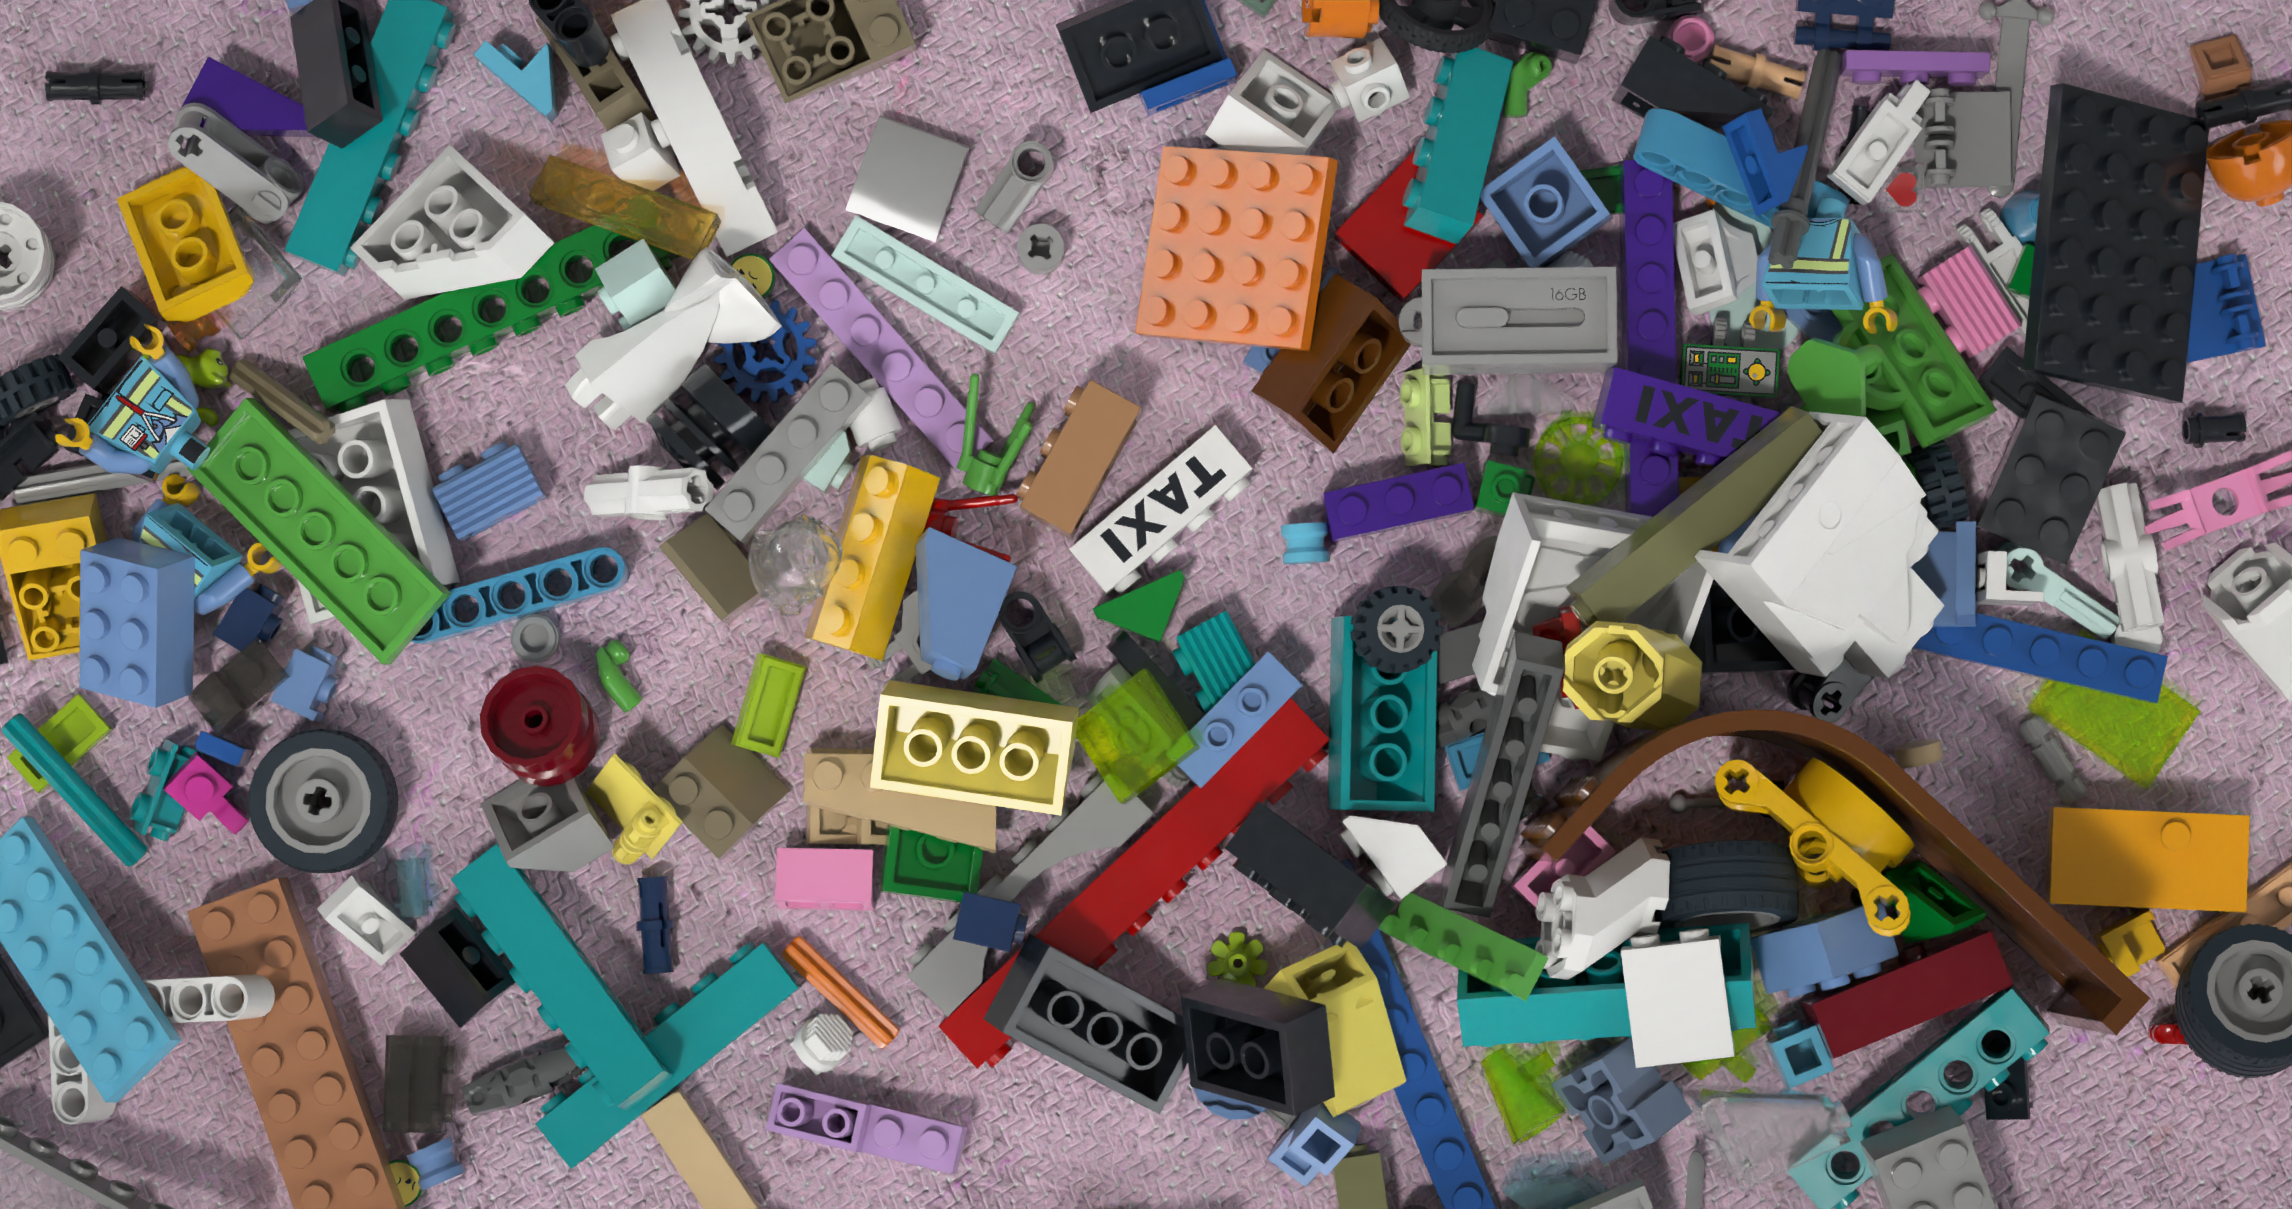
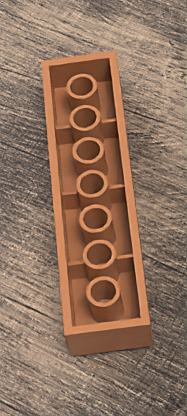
M288 877L270 880L187 911L210 976L258 974L266 977L274 988V1005L265 1016L227 1021L294 1209H408L404 1205L391 1170L390 1158ZM242 991V996H241V997H242V1002H243V1004H244V994H243V991Z

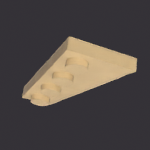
M804 753V804L860 819L866 818L882 822L895 828L907 831L913 830L936 836L938 839L953 843L959 842L996 853L997 806L871 788L870 782L874 754Z

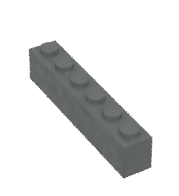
M1514 632L1450 848L1446 862L1447 865L1442 876V902L1445 909L1490 918L1563 676L1564 659L1562 642L1519 632Z

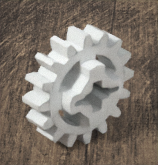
M684 0L690 4V8L679 10L678 16L681 20L690 21L691 24L686 26L682 33L685 39L697 36L698 39L692 47L694 52L700 54L708 48L710 50L709 61L712 64H716L721 55L726 56L730 67H735L737 56L744 55L745 59L751 64L754 62L752 51L757 47L760 49L754 34L746 41L741 42V36L750 28L745 16L777 0H760L761 3L759 4L756 1L747 2L746 0H712L711 2ZM735 4L738 12L743 14L736 15L733 24H727L724 17L719 14L727 13L728 5ZM701 25L715 27L721 33L722 44L708 37L702 30Z

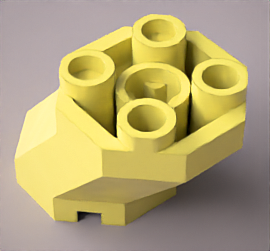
M1596 621L1566 647L1563 692L1590 720L1604 721L1605 718L1627 728L1660 730L1683 721L1699 708L1702 661L1677 634L1665 633L1663 630L1648 629L1639 624Z

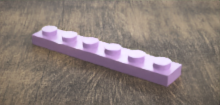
M803 228L771 256L769 261L870 375L876 379L877 383L885 388L893 401L959 474L961 470L956 467L962 454L966 409L810 233ZM977 422L975 425L973 456L978 455L980 448L987 449L994 443L992 438Z

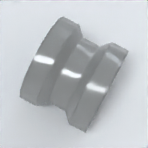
M1044 223L1033 224L1027 227L1019 236L1017 242L1018 258L1022 266L1029 272L1037 275L1049 274L1055 271L1063 262L1065 256L1064 240L1060 232L1053 226Z

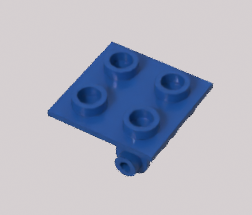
M2229 254L2218 257L2217 260L2197 263L2187 363L2266 347L2246 254Z

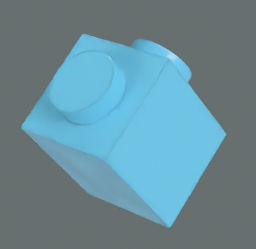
M1800 1019L1789 1021L1772 1029L1775 1037L1765 1041L1782 1084L1787 1088L1791 1089L1835 1070L1817 1026L1807 1023L1802 1025Z

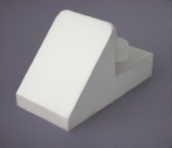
M353 876L349 877L317 908L321 916L381 966L416 933L369 882L364 881L360 883Z

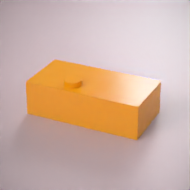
M2049 807L2046 902L2050 904L2247 912L2250 815Z

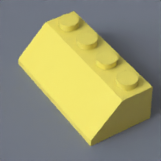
M889 680L880 694L870 787L1061 816L1074 755L1079 708Z

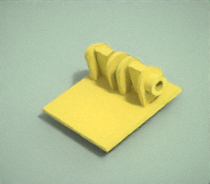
M616 754L611 756L586 790V794L623 830L620 837L613 843L615 848L612 849L613 857L621 864H632L644 853L653 860L683 823L676 815V811L671 803L665 798L657 796L642 781L638 770L633 765L623 762Z

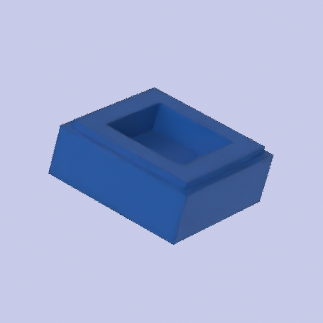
M201 731L195 744L196 750L236 767L247 766L254 751L208 731Z

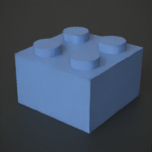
M1555 136L1483 187L1480 195L1482 202L1529 268L1546 267L1613 219Z
M1880 903L1877 907L1880 915L1879 920L1882 921L1887 917L1884 905ZM1863 904L1815 915L1751 938V944L1766 993L1786 990L1788 998L1815 991V983L1819 982L1822 991L1850 983L1848 974L1852 972L1855 979L1881 972L1883 969L1880 962L1899 956L1893 936H1881L1871 929Z

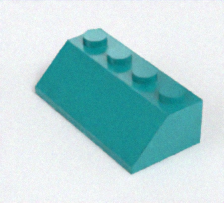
M1352 616L1331 618L1328 810L1434 812L1437 651L1432 653V658L1426 664H1422L1415 670L1402 673L1378 671L1377 668L1367 665L1364 662V657L1358 656L1354 649L1357 646L1355 640L1351 641L1350 632H1353V625L1350 623Z

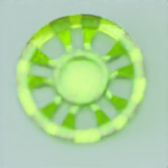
M1577 416L1562 419L1551 425L1537 442L1533 456L1535 476L1542 489L1555 500L1590 505L1606 497L1620 479L1623 468V454L1620 444L1602 437L1594 447L1587 444L1595 430L1602 434L1604 433V430L1591 427L1592 418ZM1571 425H1586L1585 438L1582 441H1576L1572 437ZM1559 429H1561L1570 442L1565 448L1554 434ZM1546 442L1559 449V458L1549 459L1541 457ZM1610 443L1615 458L1604 460L1598 457L1597 450L1599 447ZM1559 463L1561 471L1544 476L1542 468ZM1598 463L1614 468L1613 475L1596 471ZM1559 476H1566L1569 479L1570 485L1564 495L1557 492L1551 486ZM1590 476L1599 477L1606 485L1595 495L1588 485V478ZM1582 480L1583 498H1575V481Z

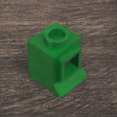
M1487 460L1483 464L1481 474L1484 475L1479 496L1474 502L1473 511L1504 518L1512 493L1531 495L1535 477L1526 474L1527 469Z

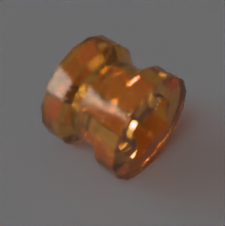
M211 313L188 322L166 321L164 319L173 335L189 353L198 347L200 339L206 335L213 337L221 331Z

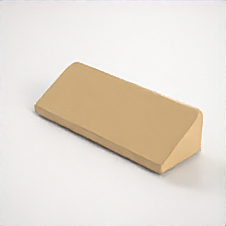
M682 1088L641 1115L703 1209L761 1208Z

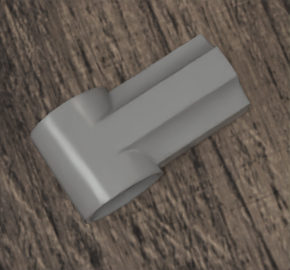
M1037 141L1020 143L1013 150L1010 160L974 209L976 213L1007 235L1043 184L1051 178L1054 172V160L1044 144ZM1028 152H1038L1045 158L1043 171L1034 177L1022 174L1019 169L1021 157Z

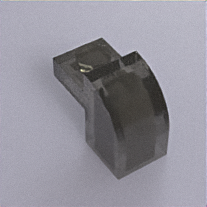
M254 640L220 670L212 672L190 693L188 700L218 737L226 736L263 707L262 700L290 676L262 641Z

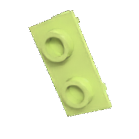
M1423 368L1404 372V381L1400 388V401L1404 407L1405 428L1401 434V449L1405 455V467L1428 464V466H1447V457L1451 456L1450 423L1434 422V414L1450 413V379H1445V375H1424Z

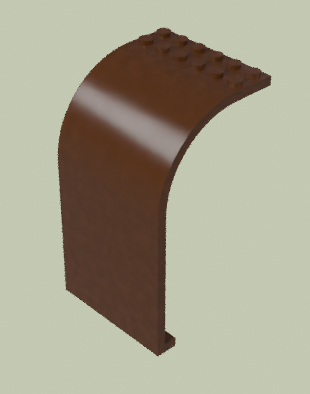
M1750 709L1731 711L1682 721L1660 730L1645 733L1619 747L1600 761L1583 778H1571L1553 797L1558 806L1550 814L1539 813L1520 833L1526 840L1519 848L1531 860L1557 862L1624 788L1642 771L1663 756L1705 737L1734 736L1766 741L1785 747L1803 755L1809 760L1814 757L1824 762L1882 808L1911 838L1915 845L1912 849L1951 885L1987 912L1986 917L2065 989L2063 994L2046 1011L2059 1024L2117 1036L2151 999L1887 755L1846 729L1804 714L1779 710Z

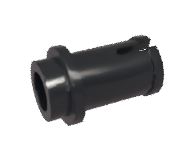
M2200 410L2192 411L2190 416H2184L2182 419L2183 441L2185 444H2193L2195 448H2202L2204 443L2243 442L2246 438L2244 433H2240V431L2246 432L2247 429L2245 416L2242 411L2202 415Z

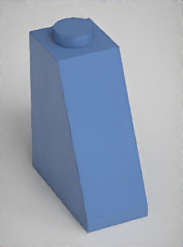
M929 527L918 538L915 546L921 661L932 665L931 670L943 678L958 680L960 677L965 680L978 666L1017 566Z

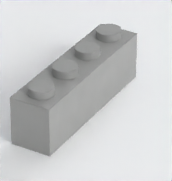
M831 364L704 510L746 545L872 401L870 396L834 364Z

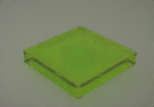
M1142 669L1078 718L1076 737L1121 804H1127L1200 749L1173 705L1147 669Z

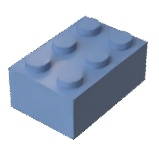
M120 537L81 549L79 688L154 708L193 694L195 556Z

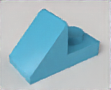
M485 41L473 54L477 60L552 123L558 116L554 52L549 43H546L523 70H520L519 67L524 61L509 47L501 43L496 49L489 42Z

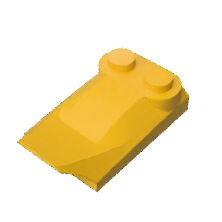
M186 166L178 168L139 186L136 190L116 198L158 310L166 321L188 322L239 300L251 289L254 282L253 270L245 259L218 190Z

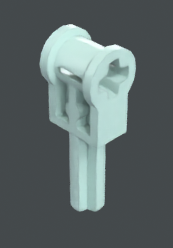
M2010 540L2001 543L1995 549V551L2007 552L2006 583L2010 587L2017 590L2044 592L2045 602L2057 608L2102 639H2107L2114 633L2119 623L2118 615L2045 566L2042 558L2036 551ZM2014 558L2026 564L2022 572L2013 570L2009 566Z

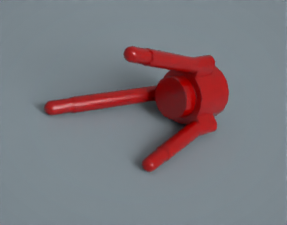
M1008 494L955 500L934 498L923 533L930 527L956 539L958 518L950 516L949 511L1013 504L1018 501V496ZM962 541L1009 563L1011 561V557L1007 554Z

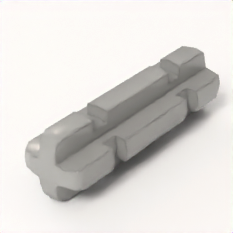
M2034 716L2023 722L2018 727V731L2025 743H2031L2033 746L2031 752L2050 783H2056L2057 788H2055V791L2064 804H2072L2081 799L2087 793V788L2079 776L2074 777L2072 771L2075 769L2055 737L2050 738L2048 735L2050 729L2041 716Z

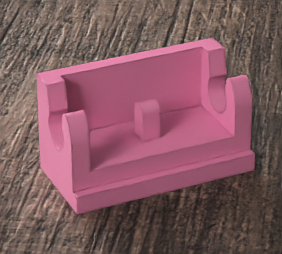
M777 848L775 901L778 909L874 911V851L864 849Z

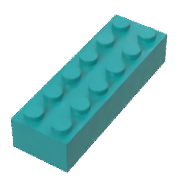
M1749 923L1658 929L1657 934L1660 935V942L1680 940L1679 932L1691 929L1708 928L1709 936L1720 935V949L1731 1031L1756 1028L1754 970ZM1541 937L1512 940L1535 950L1537 942ZM1624 941L1585 970L1568 980L1550 978L1546 969H1543L1527 1001L1521 1000L1458 969L1457 1005L1463 1047H1492L1498 1044L1527 1042L1540 1044L1546 1041L1574 1039L1588 1041L1594 1038L1620 1036L1632 1038L1621 958L1622 947L1631 946V941Z

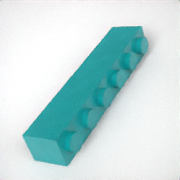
M388 0L370 43L383 121L343 149L331 143L328 144L284 251L290 255L343 277L346 276L349 268L355 269L358 266L361 258L350 247L363 235L367 224L372 225L379 217L383 206V199L379 198V194L385 180L391 182L399 169L402 156L397 154L403 137H411L416 128L420 111L415 110L421 93L428 94L436 80L438 67L433 65L440 48L446 50L453 39L456 23L451 22L454 15L448 7L431 0Z
M497 843L451 878L460 891L454 895L457 903L471 919L477 915L487 928L481 933L484 940L498 956L505 953L513 963L514 967L509 970L510 975L526 994L531 990L535 993L542 1005L536 1008L539 1015L553 1031L558 1028L562 1030L570 1041L564 1046L565 1050L580 1069L586 1066L589 1067L598 1079L592 1086L608 1107L616 1104L617 1107L629 1112L674 1077L673 1073L521 868L509 867Z
M752 941L748 942L728 958L734 965L720 977L712 971L691 988L696 996L683 1007H680L674 1001L653 1018L658 1026L645 1037L673 1073L674 1077L629 1112L617 1107L616 1104L608 1107L592 1086L598 1079L590 1069L577 1078L583 1086L571 1096L567 1097L561 1091L540 1108L545 1116L535 1124L570 1169L584 1161L802 987L767 942L760 944L757 948Z

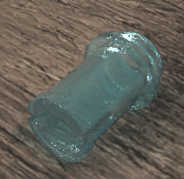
M408 858V861H405V859L395 860L399 903L394 904V909L399 910L401 919L429 916L428 907L433 906V901L427 898L426 858Z

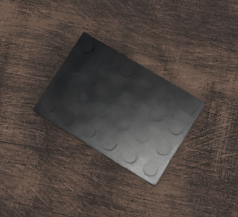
M2065 83L2050 86L2023 371L2168 404L2183 403L2207 156L2206 149L2209 130L2204 131V120Z

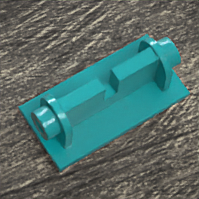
M167 738L164 739L161 748L155 747L147 765V774H150L151 777L145 793L139 792L130 811V819L134 820L132 826L134 830L142 835H146L150 826L152 827L150 836L168 842L171 833L176 834L185 808L164 791L163 786L196 751L201 754V751L185 745L182 746L181 752L177 753L179 745Z

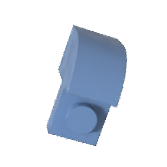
M1324 1103L1318 1104L1300 1113L1298 1120L1271 1149L1267 1160L1307 1187L1319 1172L1327 1176L1356 1143L1361 1123L1347 1112L1333 1118Z

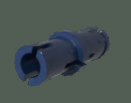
M668 876L637 878L640 921H636V931H641L643 974L674 972L670 929H674L675 924L674 919L669 917Z

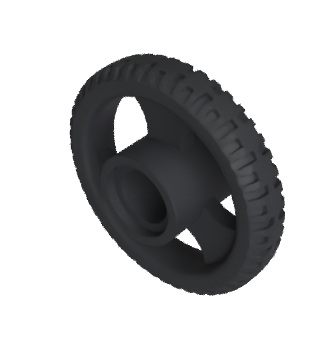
M1379 0V15L1383 23L1394 34L1414 46L1435 52L1461 53L1462 51L1466 52L1477 48L1488 39L1492 32L1490 23H1492L1495 3L1493 0H1467L1472 7H1466L1461 5L1463 0H1412L1410 5L1402 6L1398 5L1396 0ZM1454 24L1463 28L1461 30H1452Z

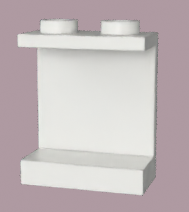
M1708 928L1680 931V940L1660 942L1659 934L1635 936L1630 938L1631 946L1622 947L1621 958L1636 1068L1735 1056L1733 1032H1731L1720 949L1721 939L1720 935L1709 936Z

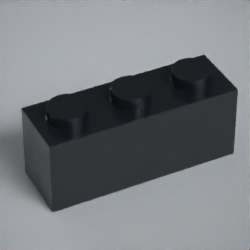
M313 0L290 17L299 85L301 87L305 113V124L308 133L343 149L383 121L365 7L353 0Z

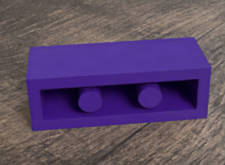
M1465 463L1325 492L1321 496L1331 543L1469 514L1474 510Z

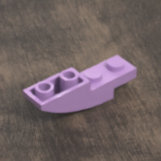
M776 1083L766 1130L853 1152L868 1153L949 1174H957L967 1126L854 1098Z

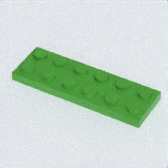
M245 398L207 444L210 447V452L201 466L194 471L189 467L187 470L383 665L392 664L451 593L254 398Z

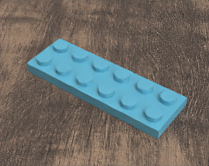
M21 817L0 838V942L104 1101L117 1103L182 1039L35 818Z

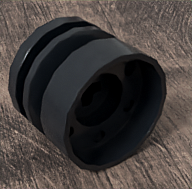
M702 362L681 384L693 402L686 410L675 401L667 398L663 404L678 419L669 426L653 412L646 421L652 426L660 445L683 468L705 470L709 482L718 491L726 481L711 466L720 459L735 474L740 468L728 449L735 443L746 452L753 454L773 430Z

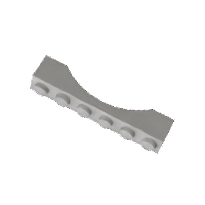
M1099 772L1079 792L1085 800L1073 812L1065 806L1061 816L1055 815L1046 824L1045 827L1051 834L1039 846L1030 840L1011 859L1017 867L1004 880L996 874L977 894L1013 902L1026 885L1046 869L1063 860L1096 849L1120 847L1153 812L1114 772L1107 779ZM959 911L942 927L948 935L936 947L928 941L908 961L914 969L907 976L947 1017L983 982L986 957L989 947L953 939Z

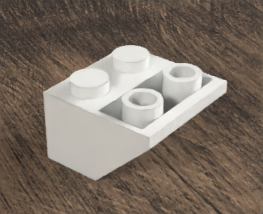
M1345 816L1339 821L1344 831L1338 834V837L1354 858H1358L1362 854L1373 867L1366 874L1376 888L1386 897L1392 893L1395 898L1402 899L1447 865L1419 825L1357 816Z

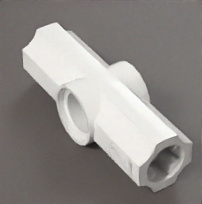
M643 465L630 466L628 473L595 475L594 480L590 484L585 485L584 502L588 504L591 514L602 518L627 516L635 519L655 521L667 520L669 513H695L702 511L703 507L708 502H711L713 497V484L709 482L705 470L696 468L669 470Z
M2123 483L2103 488L2096 499L2104 539L2101 541V556L2106 579L2109 583L2112 582L2121 630L2122 632H2135L2162 626L2164 618L2155 577L2158 574L2157 553L2152 535H2146L2143 528L2145 522L2137 483Z

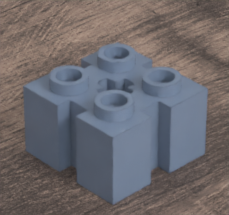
M1625 1037L1611 1047L1607 1046L1587 1056L1551 1083L1571 1116L1578 1113L1587 1126V1129L1582 1133L1603 1165L1624 1156L1632 1149L1635 1151L1655 1142L1693 1113L1686 1103L1681 1089L1672 1080L1664 1081L1655 1068L1657 1066L1636 1068L1633 1041L1630 1037Z

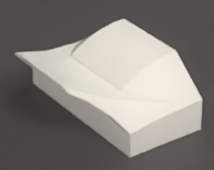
M1715 209L1673 223L1674 246L1689 311L1694 316L1738 300L1744 290L1756 283L1758 253L1753 233L1740 230L1728 224Z

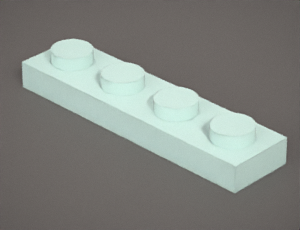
M856 215L831 255L836 261L994 355L998 352L1020 315L1018 311Z

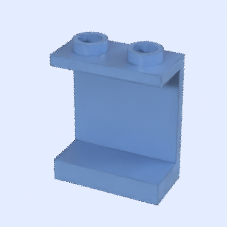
M1956 521V532H1938L1928 545V551L1925 556L1911 567L1944 604L1943 609L1934 619L1932 627H1976V521Z

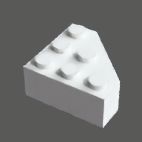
M449 145L350 249L406 300L521 278L554 242L524 212Z

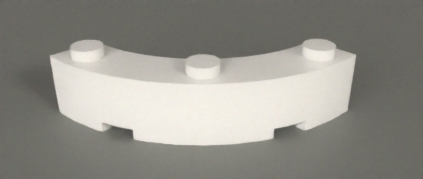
M640 0L611 14L610 16L618 33L610 36L611 41L621 61L624 62L630 59L658 117V119L650 122L662 148L669 145L672 146L705 213L697 219L709 244L718 240L726 257L778 233L667 0Z

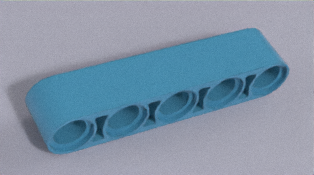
M1651 109L1647 111L1633 155L1634 160L1638 164L1773 229L1771 219L1773 214L1779 210V206L1765 214L1756 216L1726 136L1670 110ZM1814 180L1807 218H1815L1818 202L1823 198L1840 200L1846 205L1847 211L1849 199L1844 194Z
M601 547L448 590L451 594L432 615L433 625L431 630L423 636L416 635L411 642L421 645L433 644L521 619L527 615L542 613L615 592L621 589L627 582L630 574L629 564L626 558L619 552L607 547ZM603 557H612L618 565L616 577L608 583H600L594 576L595 564ZM558 570H566L572 580L570 590L562 596H554L548 589L549 577ZM519 583L525 590L526 597L524 603L516 609L509 610L502 601L503 591L508 585ZM473 596L479 604L478 615L474 620L463 623L456 614L457 604L462 598Z

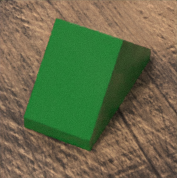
M1178 570L1093 608V612L1097 620L1160 643L1183 585L1184 576L1181 570Z
M1919 859L1885 873V878L1904 893L1909 903L1911 912L1910 922L1902 932L1906 944L1950 934L1985 920L1987 912ZM1893 902V903H1892V906H1893L1895 915H1896V917L1898 918L1897 911H1896V905H1897V903Z

